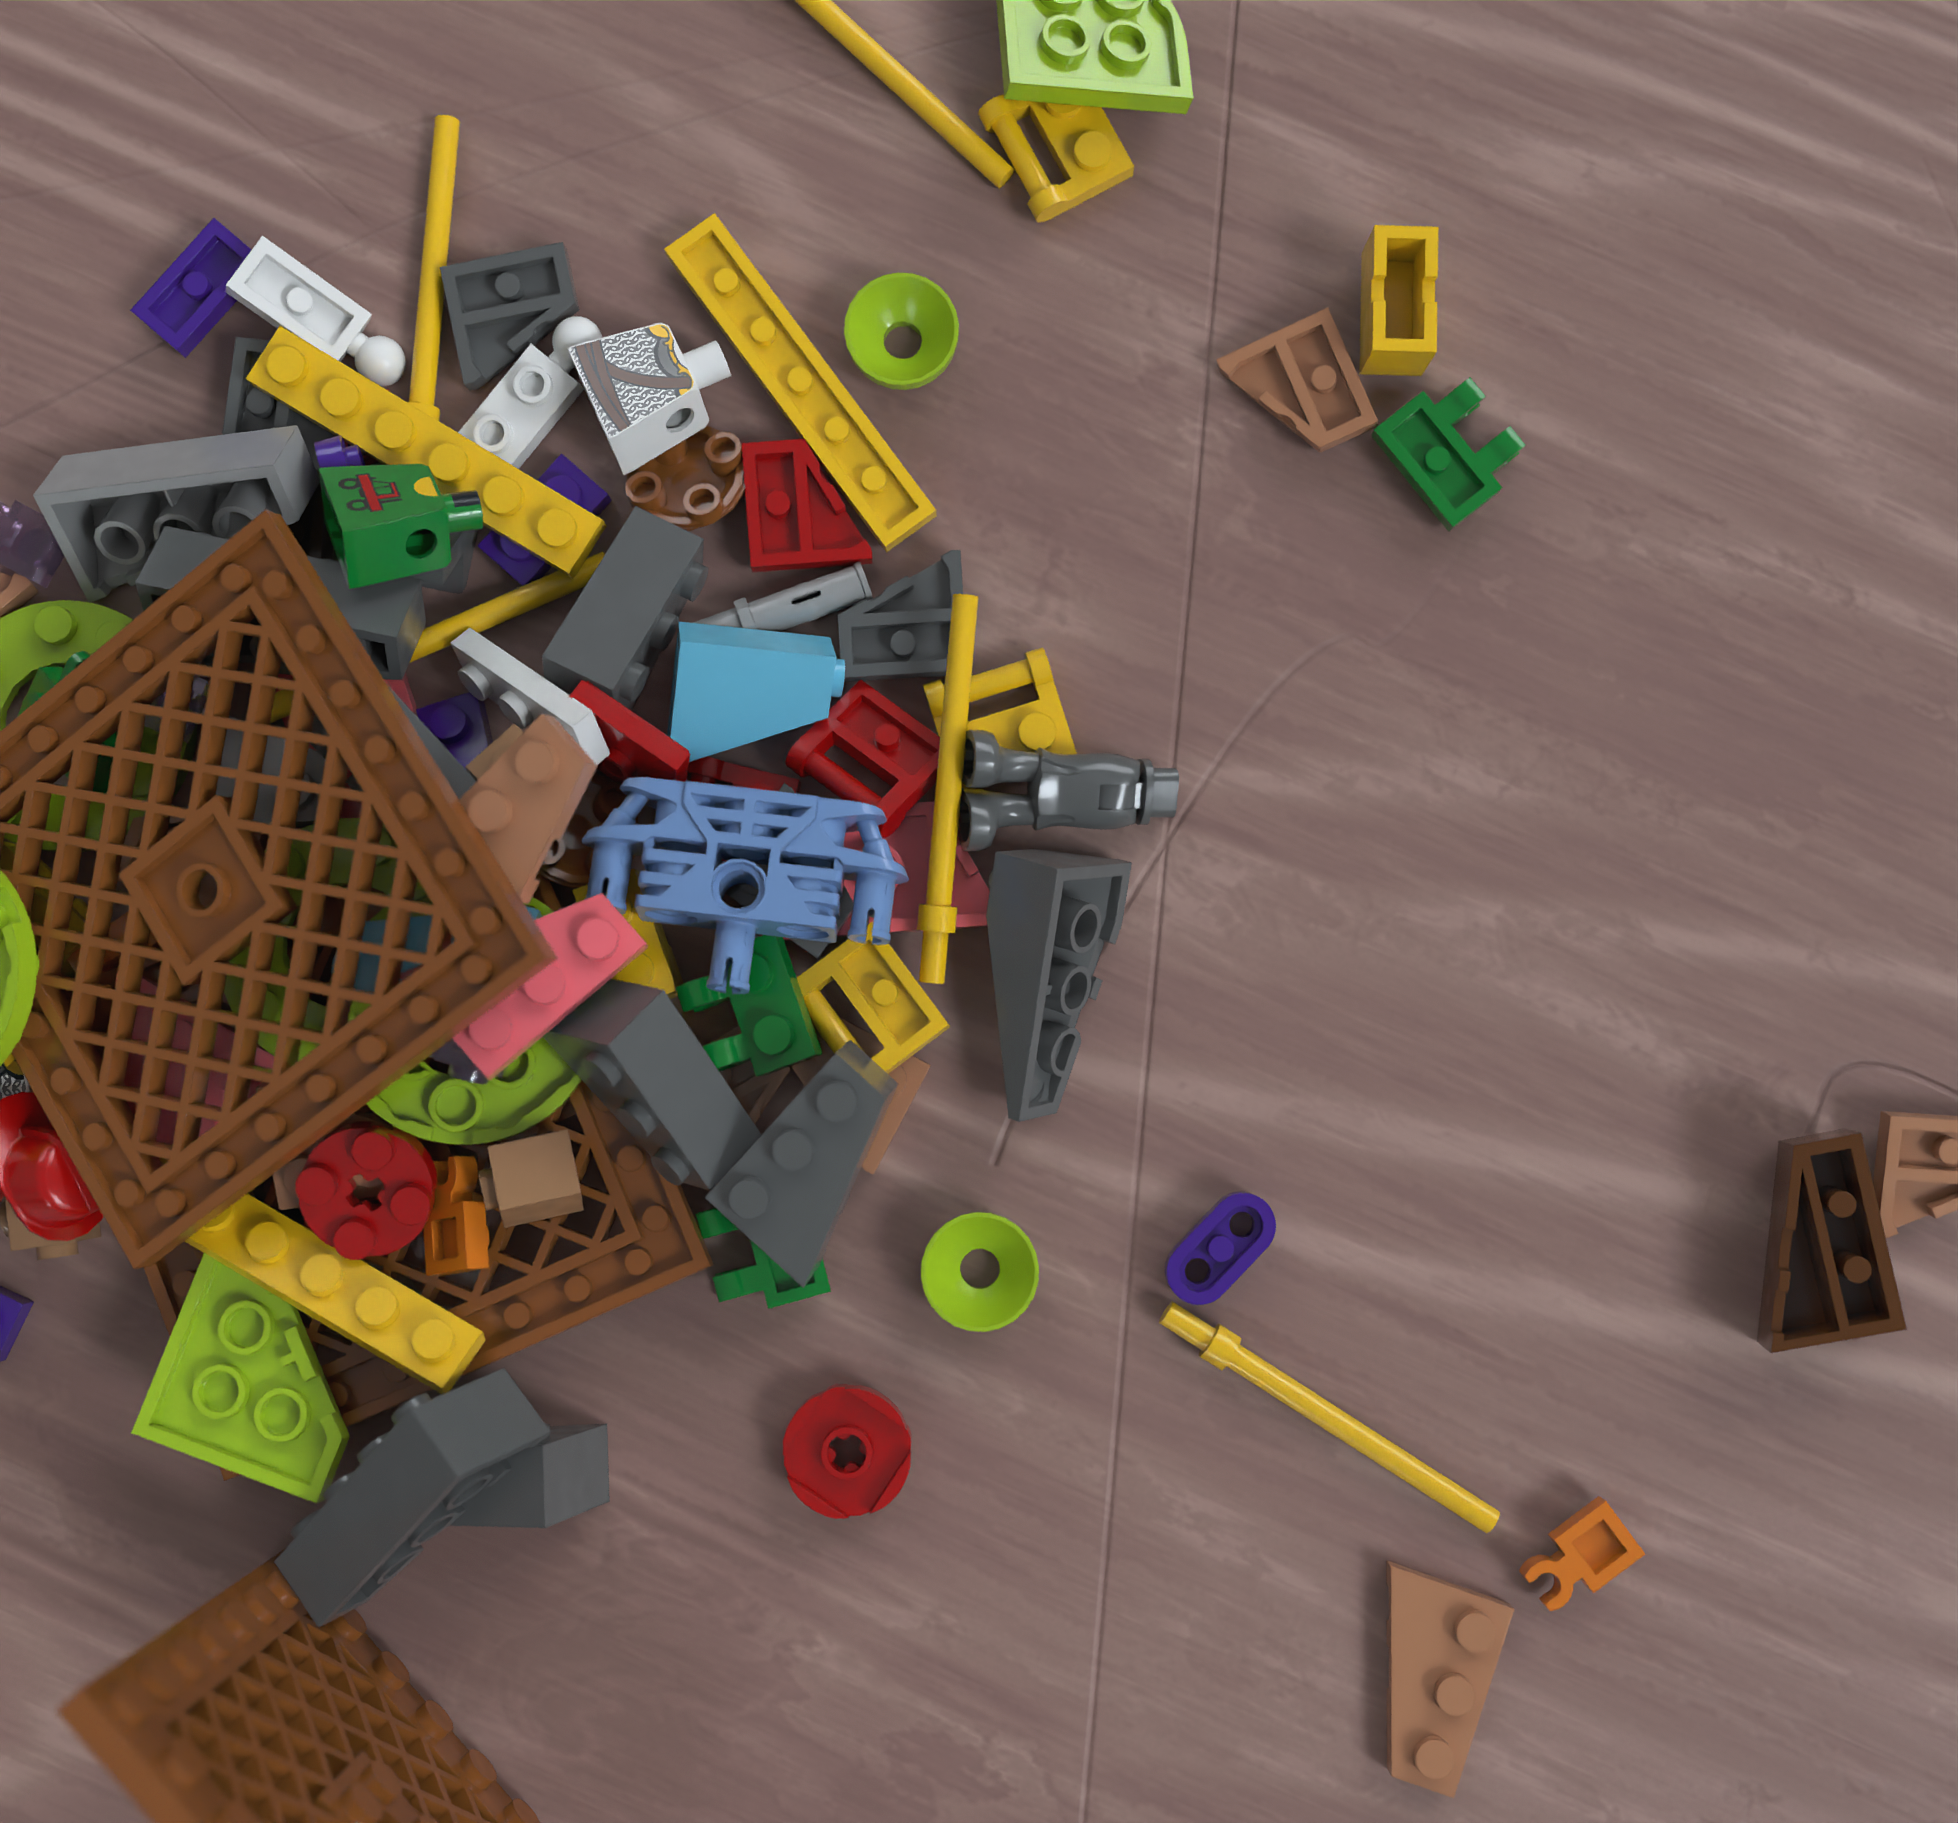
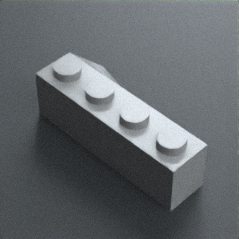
M297 425L63 455L33 496L87 601L91 603L106 597L113 588L129 583L131 587L136 585L135 582L165 526L192 532H204L215 537L230 539L265 509L280 514L286 524L290 525L300 519L320 483V478Z

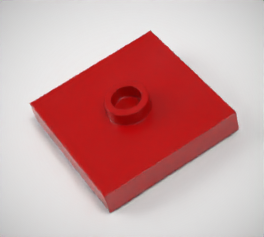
M582 680L568 696L569 698L576 699L592 710L610 751V755L601 761L596 769L615 782L620 783L634 777L686 782L690 759L688 749L589 681L585 682Z

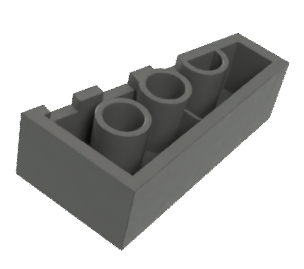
M505 1368L436 1398L430 1399L424 1393L405 1403L391 1417L395 1424L392 1430L372 1441L357 1455L360 1466L355 1471L340 1478L325 1491L323 1497L327 1503L293 1527L290 1533L294 1540L274 1562L318 1628L368 1602L424 1550L421 1544L433 1538L446 1527H449L466 1511L462 1503L469 1500L485 1486L494 1485L512 1468L505 1458L525 1448L535 1447L551 1432Z

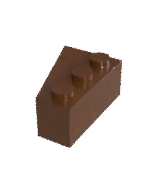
M1843 1128L1780 1140L1778 1143L1757 1342L1770 1353L1907 1330L1862 1133Z

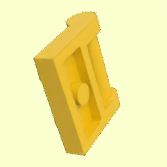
M1001 94L987 101L978 111V116L985 129L989 133L995 132L1031 197L1027 205L1037 222L1048 221L1133 176L1135 166L1102 107L1004 99V94ZM1030 115L1066 182L1060 185L1051 184L1017 121Z
M1043 647L1025 652L1024 660L971 677L969 703L1033 683L1038 700L967 722V730L991 732L1001 747L1017 751L1034 752L1041 747L1049 752L1058 754H1077L1053 680L1050 664ZM941 679L923 684L938 736L941 734L945 684H942ZM962 783V788L975 789V788H968V787H966V786Z
M870 922L867 928L866 944L849 939L799 975L797 980L812 1024L832 1052L835 1054L849 1040L864 1052L820 992L832 980L837 982L884 1046V1049L871 1059L889 1074L951 1026L891 945H872L873 922Z

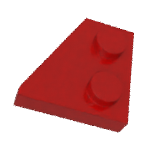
M805 439L741 443L752 573L851 566L857 562H860L861 565L873 564L870 545L861 536L847 513L845 504L834 486L825 477L820 468V463Z

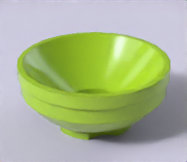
M897 272L878 277L858 291L851 301L845 316L844 335L847 350L854 364L865 377L878 385L890 389L908 390L922 387L934 381L945 371L954 356L958 344L959 323L956 309L950 297L940 286L928 278L913 273ZM897 327L912 328L922 339L919 351L914 356L906 359H899L890 355L884 346L889 332Z
M972 1212L951 1219L934 1233L926 1246L922 1258L921 1280L924 1293L931 1307L941 1318L953 1326L964 1330L987 1332L1000 1329L1014 1322L1026 1311L1034 1298L1038 1286L1039 1264L1036 1251L1029 1237L1018 1225L1006 1217L991 1212ZM972 1250H988L995 1255L999 1262L1000 1271L998 1277L988 1286H972L967 1283L961 1274V1262L965 1255Z

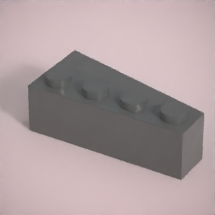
M165 526L135 582L143 611L229 539L215 537L204 532H192ZM307 556L382 678L402 680L426 624L421 580L402 577L349 589L339 562L332 559H319ZM254 617L247 623L262 626L257 617ZM243 635L239 662L256 663L260 637ZM215 650L202 660L205 661L204 663L208 667H213ZM281 658L279 674L292 675Z

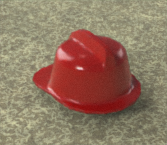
M20 1092L2 1098L0 1100V1190L11 1205L14 1213L30 1232L46 1240L70 1241L88 1234L103 1219V1214L34 1092Z

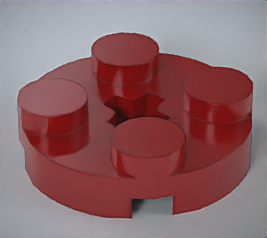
M354 1122L337 1128L324 1137L312 1150L296 1179L295 1192L299 1198L301 1213L309 1228L321 1241L335 1248L338 1254L349 1260H361L367 1256H382L403 1248L422 1231L433 1210L435 1191L437 1189V1171L434 1162L419 1140L395 1126L391 1130L379 1125H370L372 1122ZM361 1174L367 1181H372L378 1177L384 1184V1187L378 1194L380 1203L371 1204L367 1200L360 1201L353 1193L357 1187L353 1177Z
M834 1384L808 1398L795 1412L786 1429L783 1439L784 1466L788 1473L787 1478L792 1491L807 1507L821 1515L834 1519H849V1516H861L868 1512L871 1514L883 1509L898 1495L908 1477L911 1466L912 1434L901 1411L882 1393L862 1385ZM852 1434L861 1440L859 1450L866 1457L860 1465L854 1461H849L842 1468L834 1463L837 1451L830 1443L835 1437L846 1440Z

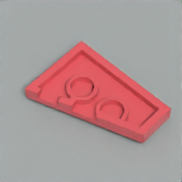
M603 893L535 919L534 921L558 959L452 1038L487 1079L492 1080L648 948L647 943ZM423 965L401 973L400 979L402 981Z

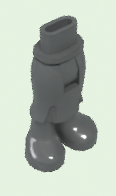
M967 730L962 783L968 788H983L1001 782H1027V794L962 788L958 824L960 845L964 851L987 849L991 846L997 829L1008 826L1032 825L1035 831L1053 826L1110 830L1127 827L1135 823L1137 825H1147L1151 817L1173 818L1177 809L1178 770L1176 768H1153L1149 759L1135 760L1127 756L1111 753L1058 754L1049 752L1041 747L1034 752L1017 751L1001 747L991 732Z

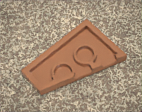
M542 713L459 799L471 822L481 834L524 904H529L540 882L535 877L553 841L561 840L597 767L596 763L554 716Z
M1386 1560V1584L1389 1586V1620H1386L1387 1646L1389 1647L1387 1769L1394 1778L1454 1798L1515 1609L1509 1603Z

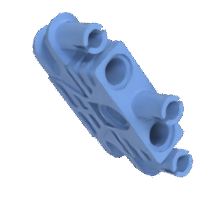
M647 777L628 778L620 786V790L627 795L620 807L614 808L602 826L588 830L582 839L584 845L594 849L585 899L603 893L621 915L625 914L633 855L642 856L641 861L646 871H640L638 885L643 894L636 895L634 906L641 920L716 929L709 979H707L706 987L722 993H726L730 966H732L729 986L732 987V994L749 993V977L755 934L835 943L837 940V920L840 917V897L843 894L844 880L856 881L851 924L847 938L854 942L866 944L868 920L870 917H873L872 945L889 944L895 884L909 881L905 868L894 861L887 840L881 836L878 825L884 824L887 820L882 809L867 803L822 798L813 795L691 781L683 782ZM645 805L656 809L654 825H635V818ZM859 831L864 844L863 852L844 847L845 833ZM756 864L768 865L767 877L764 871ZM746 883L759 891L756 900L745 908L735 909L723 902L727 890L736 884Z

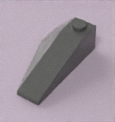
M1039 849L999 851L995 853L994 866L988 882L990 893L986 917L1009 1119L1021 1122L1055 1114L1058 1111L1081 1044L1080 1033L1075 1029L1077 1020L1088 998L1096 1000L1103 980L1094 977L1093 974L1104 942L1115 944L1122 926L1132 862Z

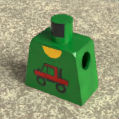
M398 464L319 468L325 525L349 589L445 568L452 560L449 533L483 528V514L477 491L470 490L441 494L430 468L426 465Z

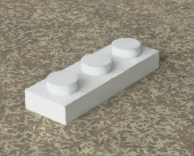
M468 628L451 642L462 666L458 671V676L466 689L480 701L489 698L497 703L504 715L520 729H524L527 725L530 726L541 713L554 716L596 765L610 755V751L591 709L576 699L569 698L566 692L471 628Z

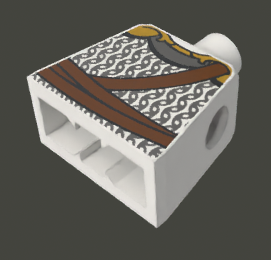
M663 323L637 328L567 348L623 475L634 471L705 428L710 420L699 389L731 376L726 359L716 340L682 354L669 325Z

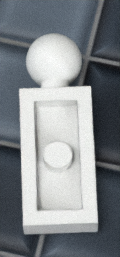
M264 236L259 239L226 284L225 292L277 329L279 326L285 328L340 362L348 353L355 358V366L358 373L381 387L392 385L402 377L406 367V358L399 344L385 336L367 337L362 333L370 322L372 314Z
M580 316L569 317L561 321L554 330L552 338L554 351L549 357L533 344H530L458 433L519 469L584 390L569 375V372L575 365L567 348L602 338V334L596 324Z

